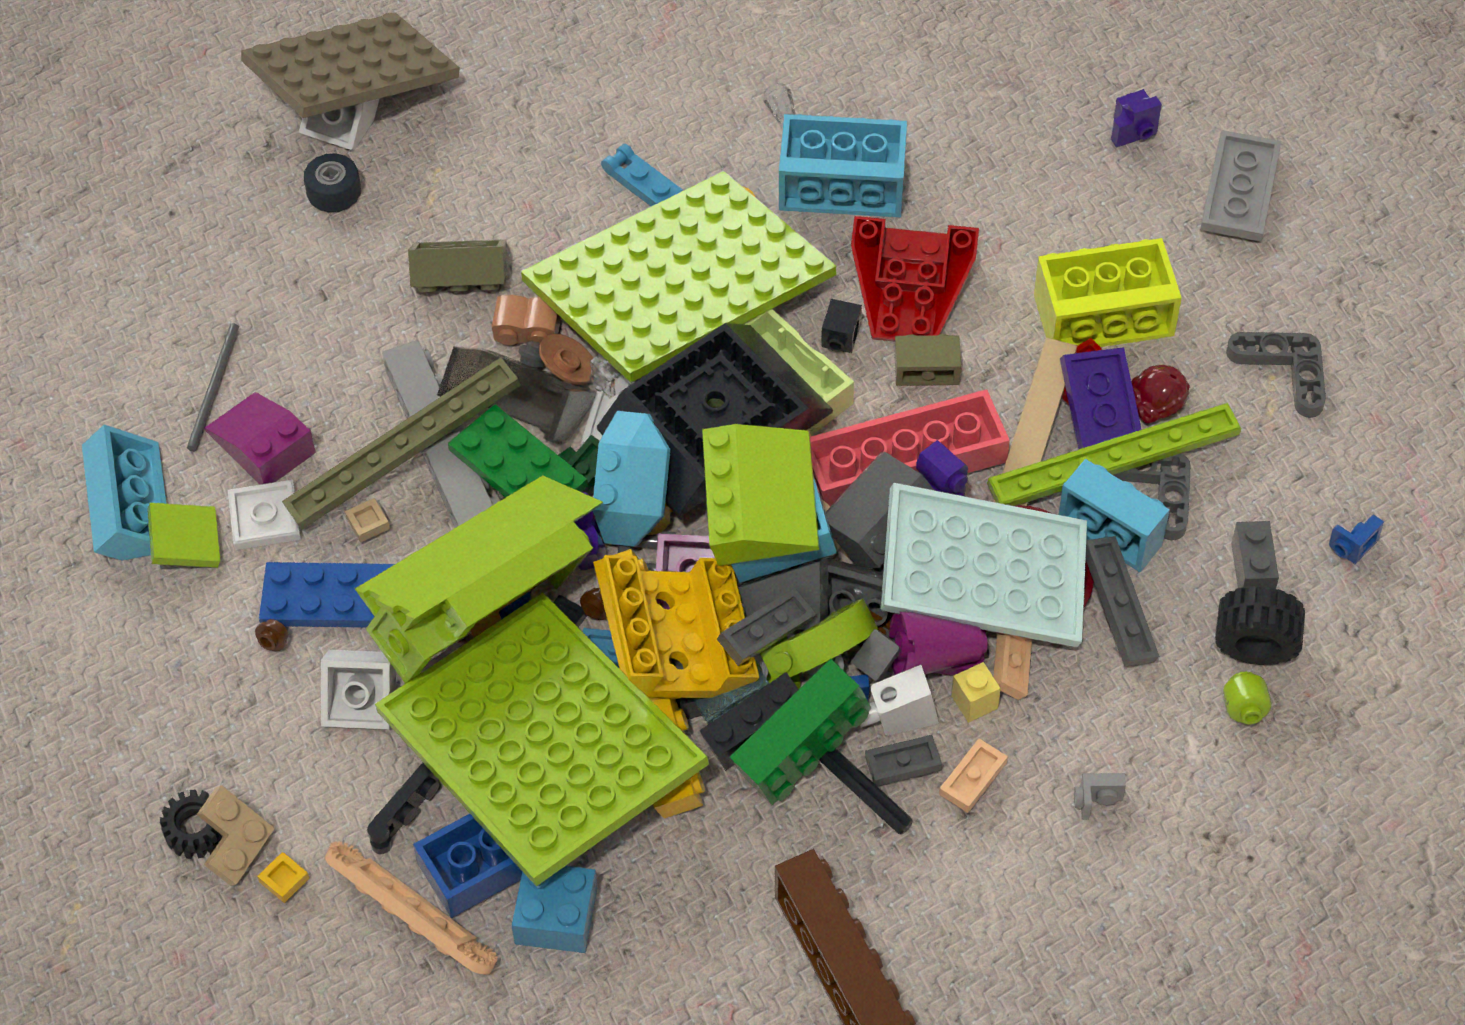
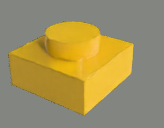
M284 852L277 856L257 876L259 883L283 903L310 879L308 872Z

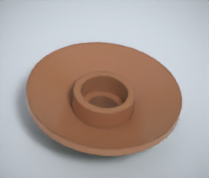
M549 334L541 341L539 345L540 357L554 375L576 385H584L593 380L597 372L596 363L590 352L582 344L562 334Z

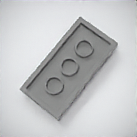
M1221 130L1200 230L1262 242L1282 141Z

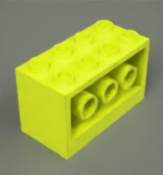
M1162 238L1144 239L1139 242L1111 244L1105 247L1083 248L1077 251L1038 256L1034 298L1046 338L1073 345H1079L1092 338L1100 347L1175 336L1182 297Z

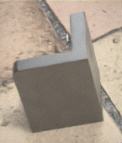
M874 629L851 663L876 682H880L894 676L887 670L901 652V647L891 641L889 637Z

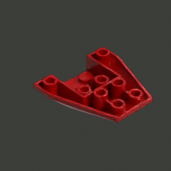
M854 216L851 249L870 334L873 340L895 342V336H937L941 334L976 261L979 228L948 225L946 234L886 228V219Z

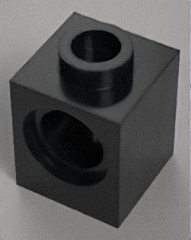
M836 299L830 300L821 330V347L835 352L852 353L861 326L862 305Z

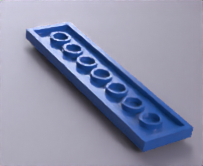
M266 562L259 622L262 623L269 619H274L285 627L367 628L375 616L356 592L355 588L395 564ZM532 590L500 610L499 615L501 619L529 602Z

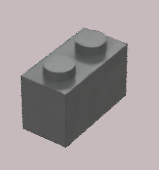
M1270 521L1236 522L1231 546L1238 588L1257 586L1276 589L1279 575Z

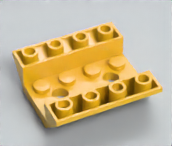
M604 555L602 559L628 680L647 697L713 698L759 679L755 657L738 666L717 640L721 632L745 618L732 564L718 566L715 558H699L690 572L640 571L637 556ZM656 599L666 601L670 609H663L661 605L657 604ZM669 659L678 660L683 665V669H677L670 663Z

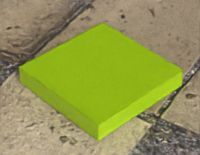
M149 503L147 512L152 564L218 568L220 552L214 506Z

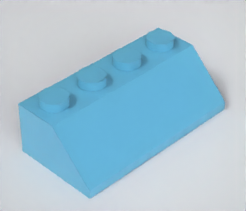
M103 425L82 444L94 553L122 561L151 555L147 508L149 503L167 504L159 443Z

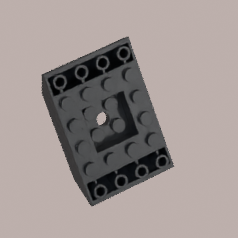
M724 323L622 390L597 425V430L603 436L617 411L651 415L654 420L653 423L670 448L665 503L680 517L707 499L702 429L742 424L807 431L832 414L833 409L751 325ZM710 399H720L724 404L721 407L713 408L708 406L707 402Z

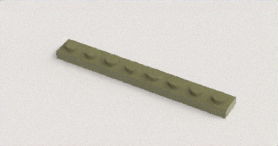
M500 357L284 499L282 502L300 529L303 530L521 385L519 379L502 357Z

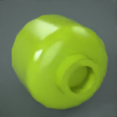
M1247 671L1239 672L1233 675L1224 685L1223 697L1226 710L1230 718L1236 722L1249 725L1255 724L1270 712L1272 702L1268 686L1264 678Z

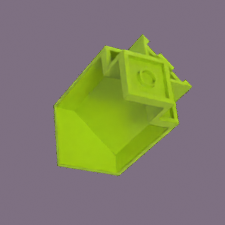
M542 475L356 587V592L375 616L367 626V632L406 684L420 674L434 655L466 636L475 623L548 577H550L548 580L555 589L562 586L593 549L587 534L579 529L574 522L601 506L603 501Z

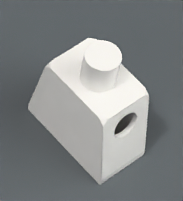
M922 665L873 684L870 689L874 702L869 703L871 709L868 711V717L860 726L864 727L881 721L885 735L889 736L938 724L937 713Z

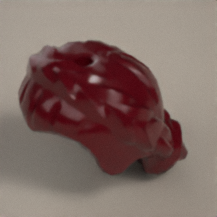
M1168 365L1150 366L1131 381L1139 418L1149 424L1157 422L1160 418L1176 414L1184 406L1189 395L1190 385L1186 377L1179 369Z

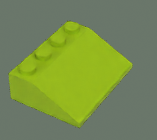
M742 424L702 429L709 545L718 566L820 550L809 431Z

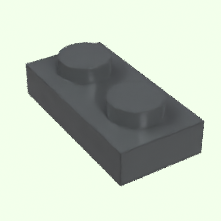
M932 735L865 750V759L873 783L877 786L942 771V762Z

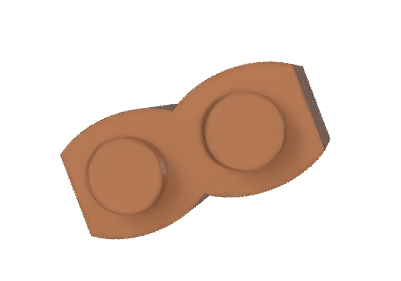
M501 295L497 297L492 322L493 338L504 345L527 343L529 341L541 343L545 336L558 334L561 317L540 297L528 299L518 295Z

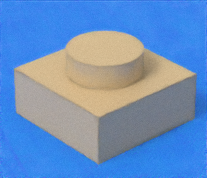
M375 498L345 511L346 519L360 543L390 529L389 521Z

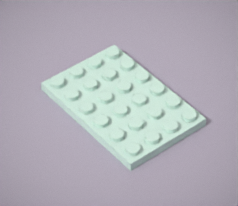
M893 483L889 494L881 610L898 614L903 611H909L977 626L982 630L1078 647L1082 643L1087 520Z

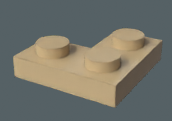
M220 785L213 790L197 813V816L223 836L204 865L227 884L233 886L239 882L275 828L225 787Z

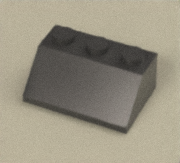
M885 451L881 452L826 511L832 537L857 566L864 568H879L884 563L889 494L892 484L898 483L934 490L921 473Z

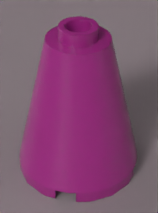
M903 611L900 614L894 613L891 619L889 638H895V644L901 647V652L891 664L894 675L922 665L924 674L980 660L982 653L987 651V636L981 632L980 627L909 611Z

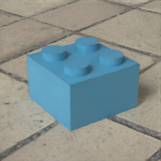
M565 866L538 886H535L522 871L512 921L514 943L516 945L586 953L598 889L595 869Z

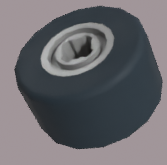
M337 153L324 154L313 159L304 170V185L307 198L311 205L318 210L328 213L340 212L350 208L357 202L361 194L359 172L354 161L347 156Z

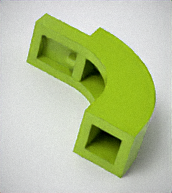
M862 598L832 612L826 619L809 629L760 652V655L773 680L787 672L789 677H792L800 672L804 673L851 649L867 639L873 630H877L878 627Z

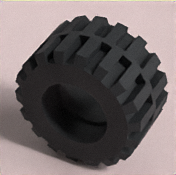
M1249 586L1229 591L1225 594V597L1220 599L1215 635L1216 645L1222 653L1244 663L1276 665L1291 661L1302 650L1305 623L1304 605L1301 601L1296 600L1297 597L1292 594H1287L1285 591L1271 587Z

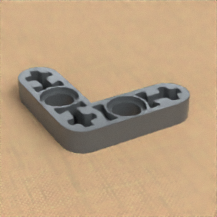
M1237 332L1230 336L1226 349V354L1230 361L1236 364L1291 365L1296 411L1308 418L1321 414L1326 400L1321 344L1316 336L1308 333ZM1276 344L1282 351L1276 354L1270 353L1265 349V346ZM1237 345H1242L1243 349L1246 351H1240V348ZM1255 345H1259L1258 352H1256ZM1289 346H1291L1290 351H1292V353L1287 352ZM1302 347H1307V350L1310 352H1304ZM1308 370L1313 372L1316 378L1305 380L1299 373ZM1308 391H1312L1311 400L1312 403H1315L1313 405L1309 404L1308 400H1306Z
M1180 453L1149 463L1151 468L1147 471H1139L1133 468L1114 474L1113 476L1122 481L1159 484L1158 500L1166 508L1170 509L1169 516L1170 513H1176V527H1170L1168 516L1164 539L1178 540L1185 535L1189 514L1191 469L1190 461L1185 455ZM1157 464H1161L1160 472L1156 471ZM1171 466H1178L1179 472H1172ZM1177 491L1182 495V499L1175 502L1170 501L1165 497V493Z

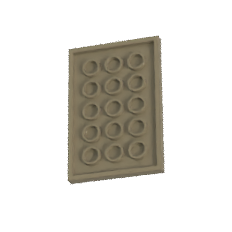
M386 13L380 17L361 19L355 23L336 25L330 29L318 32L311 31L306 35L283 38L277 42L258 44L252 48L241 50V61L302 118L459 78L460 70L458 65L397 13Z

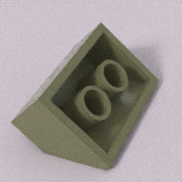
M507 239L415 242L408 249L410 287H418V292L437 291V286H449L450 291L468 290V285H481V290L500 289L499 284H505Z

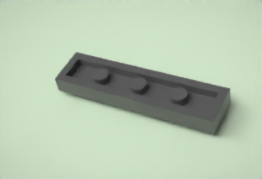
M1116 536L1086 540L1085 559L1124 667L1155 662L1160 656Z

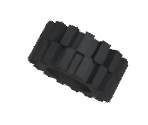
M196 789L190 790V796L185 797L184 791L178 793L180 800L176 802L172 797L168 801L170 808L164 806L161 811L163 817H160V825L168 847L171 850L174 849L175 854L181 856L184 852L187 859H192L193 853L197 854L198 859L203 858V851L208 850L211 855L215 849L214 844L218 845L222 839V835L209 824L201 831L192 834L184 833L181 830L182 822L190 816L197 815L209 798L208 792L202 790L200 796H198Z

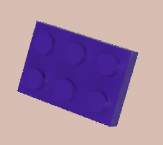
M1124 347L1067 354L1060 358L1078 449L1142 430Z

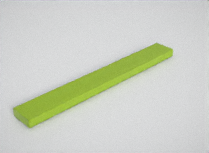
M1225 403L988 478L987 485L996 503L1010 506L1020 505L1061 492L1063 484L1085 459L1095 465L1103 466L1110 474L1114 475L1240 435L1242 428L1229 404Z

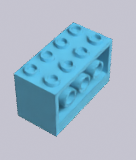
M784 114L779 163V210L901 218L907 121Z

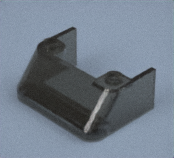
M453 346L437 396L441 397L502 357L517 376L521 385L487 408H491L496 404L509 416L538 427L541 432L545 433L543 439L556 444H562V441H570L593 405L597 391L591 388L566 382L552 373L525 365L521 361L491 350Z

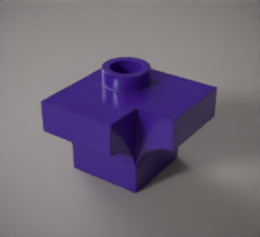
M1142 89L1116 99L1111 140L1116 148L1141 139H1148L1157 134L1162 107L1157 96L1150 98L1145 90Z

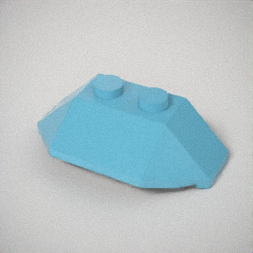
M617 411L599 441L593 498L603 501V503L593 510L604 543L637 547L642 539L664 517L670 448L653 423L654 420L650 414Z

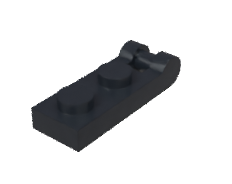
M423 762L369 823L367 832L372 850L375 853L385 854L392 848L391 838L403 825H408L414 819L417 808L424 800L431 799L437 792L440 783L439 779Z

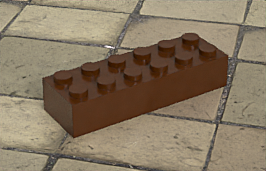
M813 848L775 865V899L843 1025H916L909 1010L903 1011L898 1002L900 995L892 979L886 980L881 971L883 964L879 954L874 948H868L864 940L866 938L865 930L858 918L852 919L847 910L849 902L844 891L841 888L836 889L832 883L833 874L828 862L824 858L820 860Z

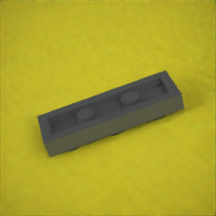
M793 588L721 632L717 640L739 666L810 622L816 613L796 588Z

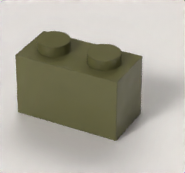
M959 335L895 336L896 386L960 385L961 354Z

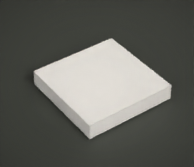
M293 480L228 490L235 550L301 540L300 528L282 502L295 493Z

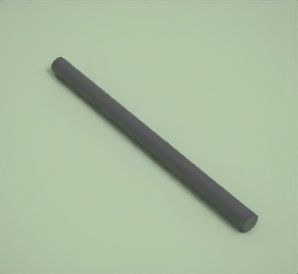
M231 323L187 445L189 451L194 452L197 449L239 330V326L235 323Z

